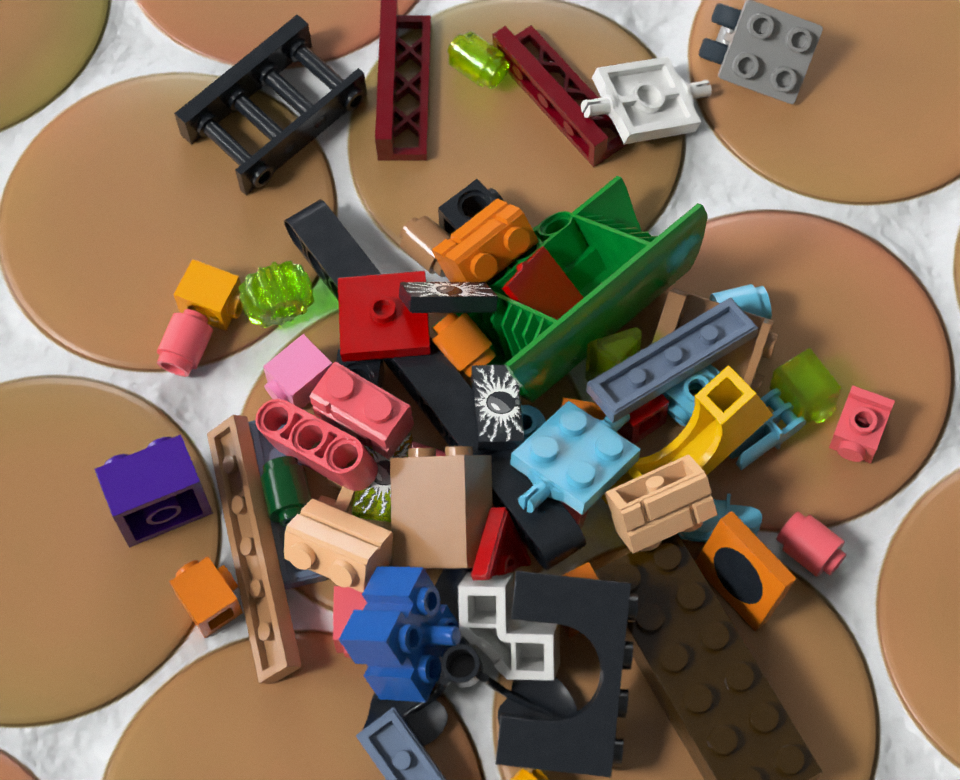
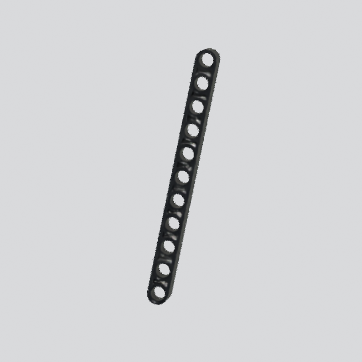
M322 199L284 220L285 228L291 240L337 300L338 278L381 274ZM431 336L430 355L383 358V361L449 447L473 446V455H491L492 503L496 508H506L521 541L545 570H550L586 546L587 543L582 530L560 501L547 497L532 513L526 512L527 507L523 509L520 506L518 498L530 489L533 484L526 475L510 465L511 453L514 450H477L472 389L453 364L434 344Z

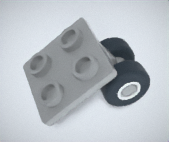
M746 0L742 10L718 3L714 9L711 21L721 25L716 41L709 38L703 39L699 56L721 65L718 72L720 79L789 104L795 103L823 27L753 0Z

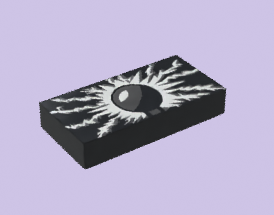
M400 282L399 298L411 313H493L497 308L498 296L485 282Z
M472 365L471 384L477 450L517 449L525 441L518 383L510 375L505 365Z

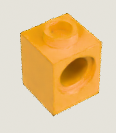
M194 259L190 262L173 294L180 313H183L185 309L199 312L208 318L207 324L224 331L227 330L233 318H239L246 303V295H244L239 276Z

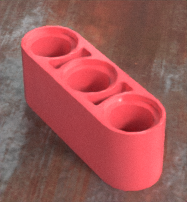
M271 399L259 408L256 414V426L279 452L286 456L296 457L299 463L352 491L363 490L375 481L378 474L377 463L362 443L352 435L286 400ZM286 423L282 429L278 430L282 424ZM322 440L317 447L311 449L316 442ZM357 458L356 462L351 467L346 468L347 464L351 460Z

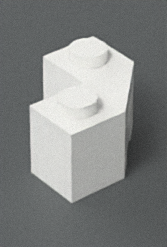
M467 572L458 586L459 630L461 634L472 645L476 644L495 663L494 667L506 679L554 681L560 666V624L511 619L513 573L495 575L490 580H472V572Z

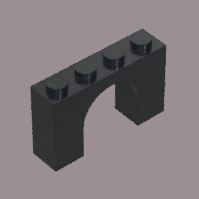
M516 571L511 619L560 624L578 630L590 640L597 652L600 663V678L597 689L589 702L580 710L568 716L547 718L501 712L495 765L610 778L612 776V766L621 767L624 738L616 737L617 717L626 718L629 689H620L622 669L631 670L634 648L633 641H625L627 622H636L639 598L638 594L630 593L631 583Z

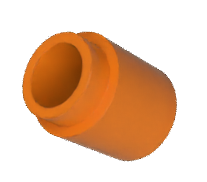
M449 313L433 327L438 333L432 339L434 344L458 372L463 370L469 378L471 377L472 365H486L496 357V354L490 348L492 342L467 313H463L459 317L456 313Z

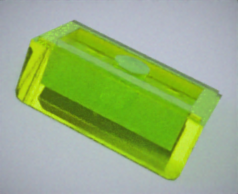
M635 327L588 343L585 379L589 382L640 351L642 331Z

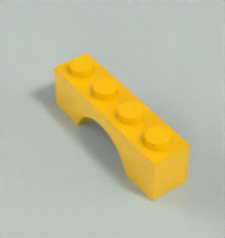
M728 365L695 395L694 411L683 431L660 451L650 456L639 458L609 490L688 454L708 475L770 419L773 414L752 388ZM604 493V494L601 496V498H602V499L604 500V502L608 505V502H607V499H606V496H605V493Z

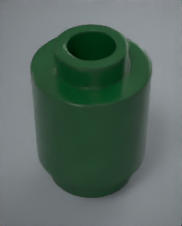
M282 456L269 460L263 465L264 473L260 478L269 518L273 522L280 523L283 527H287L291 520L297 514H300L304 506L312 499L305 468L299 465L298 459L293 456Z

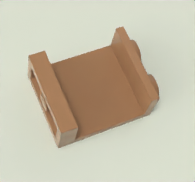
M673 288L668 293L652 344L720 303ZM744 311L758 327L757 336L711 365L720 372L729 365L759 395L765 376L757 374L762 357L771 359L779 334L771 332L774 324L773 320Z

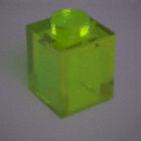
M811 348L776 368L769 386L770 390L779 389L782 401L785 404L790 402L794 406L792 412L797 418L803 416L806 424L812 420L818 424L829 418L837 410L836 404L842 387Z

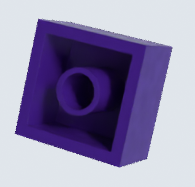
M181 435L173 438H158L152 441L146 449L131 455L119 454L113 456L103 466L94 469L112 517L129 547L213 514Z

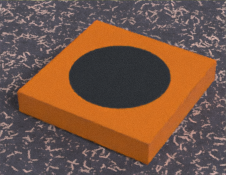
M732 511L719 520L695 561L707 581L754 631H757L766 624L796 580L790 570Z

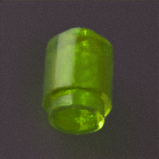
M469 31L464 35H457L448 47L449 65L479 87L486 86L489 89L497 87L509 70L510 64L504 59V53L473 31Z

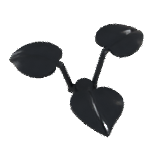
M444 568L435 584L439 592L440 604H447L458 623V586L466 573L472 572L473 568ZM462 636L458 645L450 647L444 653L441 661L444 675L439 678V684L434 691H431L427 702L381 700L374 693L363 730L395 707L423 746L432 743L442 734L448 723L447 711L436 699L443 695L450 683L461 688H467L480 681L506 697L507 699L500 705L498 710L499 724L501 712L558 718L577 712V707L566 687L556 677L554 681L514 679L512 690L504 687L483 672L481 658L474 649L468 646L469 641Z

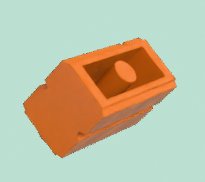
M497 198L452 233L449 239L443 240L434 247L432 253L450 282L488 283L536 245L538 238L520 208L511 204L508 205L507 202Z

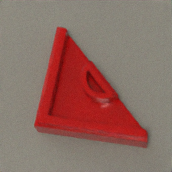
M505 507L490 508L471 573L472 580H490L495 575H505L516 571L518 567L531 565V559Z

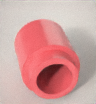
M185 309L183 313H174L157 349V353L160 355L157 364L164 370L182 377H188L192 369H197L213 333V329L207 324L208 318L190 309Z
M799 511L788 520L776 538L783 545L782 551L816 577L820 576L823 572L831 576L847 555L841 550L845 544L843 539L812 515L805 517Z

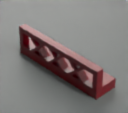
M381 0L375 125L378 161H427L431 15H399L397 0ZM399 29H422V37L409 46L399 37ZM398 48L402 51V53L399 56ZM421 49H422V57L417 53V52L420 51ZM411 59L421 67V71L408 81L398 72V68ZM397 83L402 86V87L399 88L398 90H397ZM421 83L419 91L416 87ZM410 93L420 102V106L407 116L396 107V103ZM396 118H397L399 121H401V122H399L397 125H396ZM418 119H419V126H418L416 123H414V122L417 121ZM408 128L419 138V147H395V138Z
M532 25L516 35L506 26L492 34L494 59L593 167L627 145L623 143L612 119L608 115L584 117L581 107L573 99L591 100L597 99V95ZM529 41L539 51L538 60L524 46ZM549 72L559 73L565 79L563 88ZM599 127L610 128L617 137L608 142V137Z

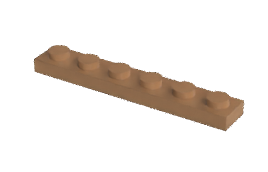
M233 414L208 432L207 437L258 681L264 684H274L302 666L247 416Z

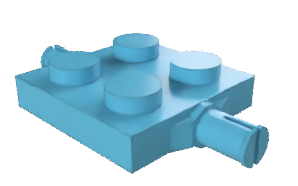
M570 401L564 404L511 453L510 465L526 475L533 484L530 489L518 498L520 506L523 509L527 507L526 512L532 513L547 497L566 503L583 515L639 460L641 449L617 433L630 420V415L628 414L612 423L607 416L603 420L592 417Z

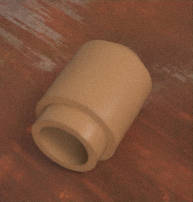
M423 216L420 219L412 218L400 232V237L402 238L400 249L430 274L437 273L440 277L446 276L432 253V249L443 240L449 239L451 235L428 216Z

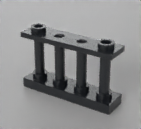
M298 14L174 113L181 136L191 145L199 138L208 136L239 165L235 172L240 191L245 195L249 194L256 187L259 188L268 183L276 170L347 111L357 109L365 96H367L363 71L358 68L346 79H343L310 50L312 42L309 24ZM299 61L331 91L317 103L313 104L279 73L291 63ZM269 86L301 116L283 130L249 99L262 87ZM239 111L271 141L254 155L249 153L218 124L231 112Z

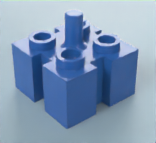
M377 566L362 594L367 602L364 609L353 611L338 640L355 664H367L368 668L364 677L379 699L427 702L435 683L441 675L439 657H443L450 647L456 646L460 642L461 632L459 630V623L447 604H440L439 592L423 567Z

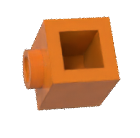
M209 556L200 562L194 560L185 564L177 571L176 577L169 581L176 596L204 638L243 614L239 601L233 593L234 590L239 588L236 581L225 565L217 569Z

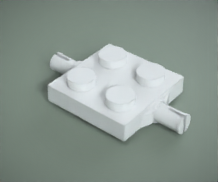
M668 56L598 67L592 79L601 98L583 100L581 110L585 118L603 114L608 115L612 119L623 143L630 144L696 132L701 120L693 106V99L710 97L712 88L711 84L708 85V80L694 83L685 82L676 73Z

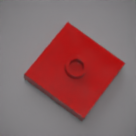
M425 271L338 278L340 355L342 362L431 354L428 313H411L399 298L400 282H427Z

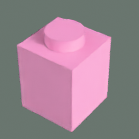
M302 334L263 366L268 382L264 387L272 399L286 400L302 409L311 402L309 396L332 365V362Z

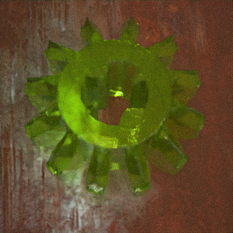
M285 261L281 264L273 262L265 268L259 266L258 271L248 274L245 277V282L238 287L240 292L239 298L245 315L249 317L251 324L260 325L262 328H268L273 324L280 327L284 322H294L295 317L307 313V308L315 302L312 283L308 273L304 271L302 265L293 264L292 261Z

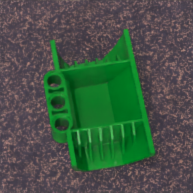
M616 176L572 213L567 211L557 212L544 219L533 228L538 238V243L486 283L498 296L496 311H493V313H467L492 342L490 348L496 354V357L486 365H505L510 375L519 385L520 397L533 403L692 268L705 235L708 214L704 206L697 203L659 236H651L649 232H642L627 187L622 177ZM542 246L546 248L584 297L558 320L509 298L502 289L518 271L517 265L527 261ZM456 313V314H457V316L459 317V316H461L463 313Z

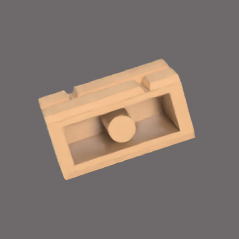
M689 454L605 492L609 509L612 512L611 516L615 529L633 554L638 551L653 550L662 543V540L680 532L695 531L703 525L704 521L717 516L707 475Z
M312 498L301 510V513L297 514L286 527L284 559L290 561L298 569L311 570L331 579L333 583L340 587H350L363 593L376 567H389L392 557L393 533Z

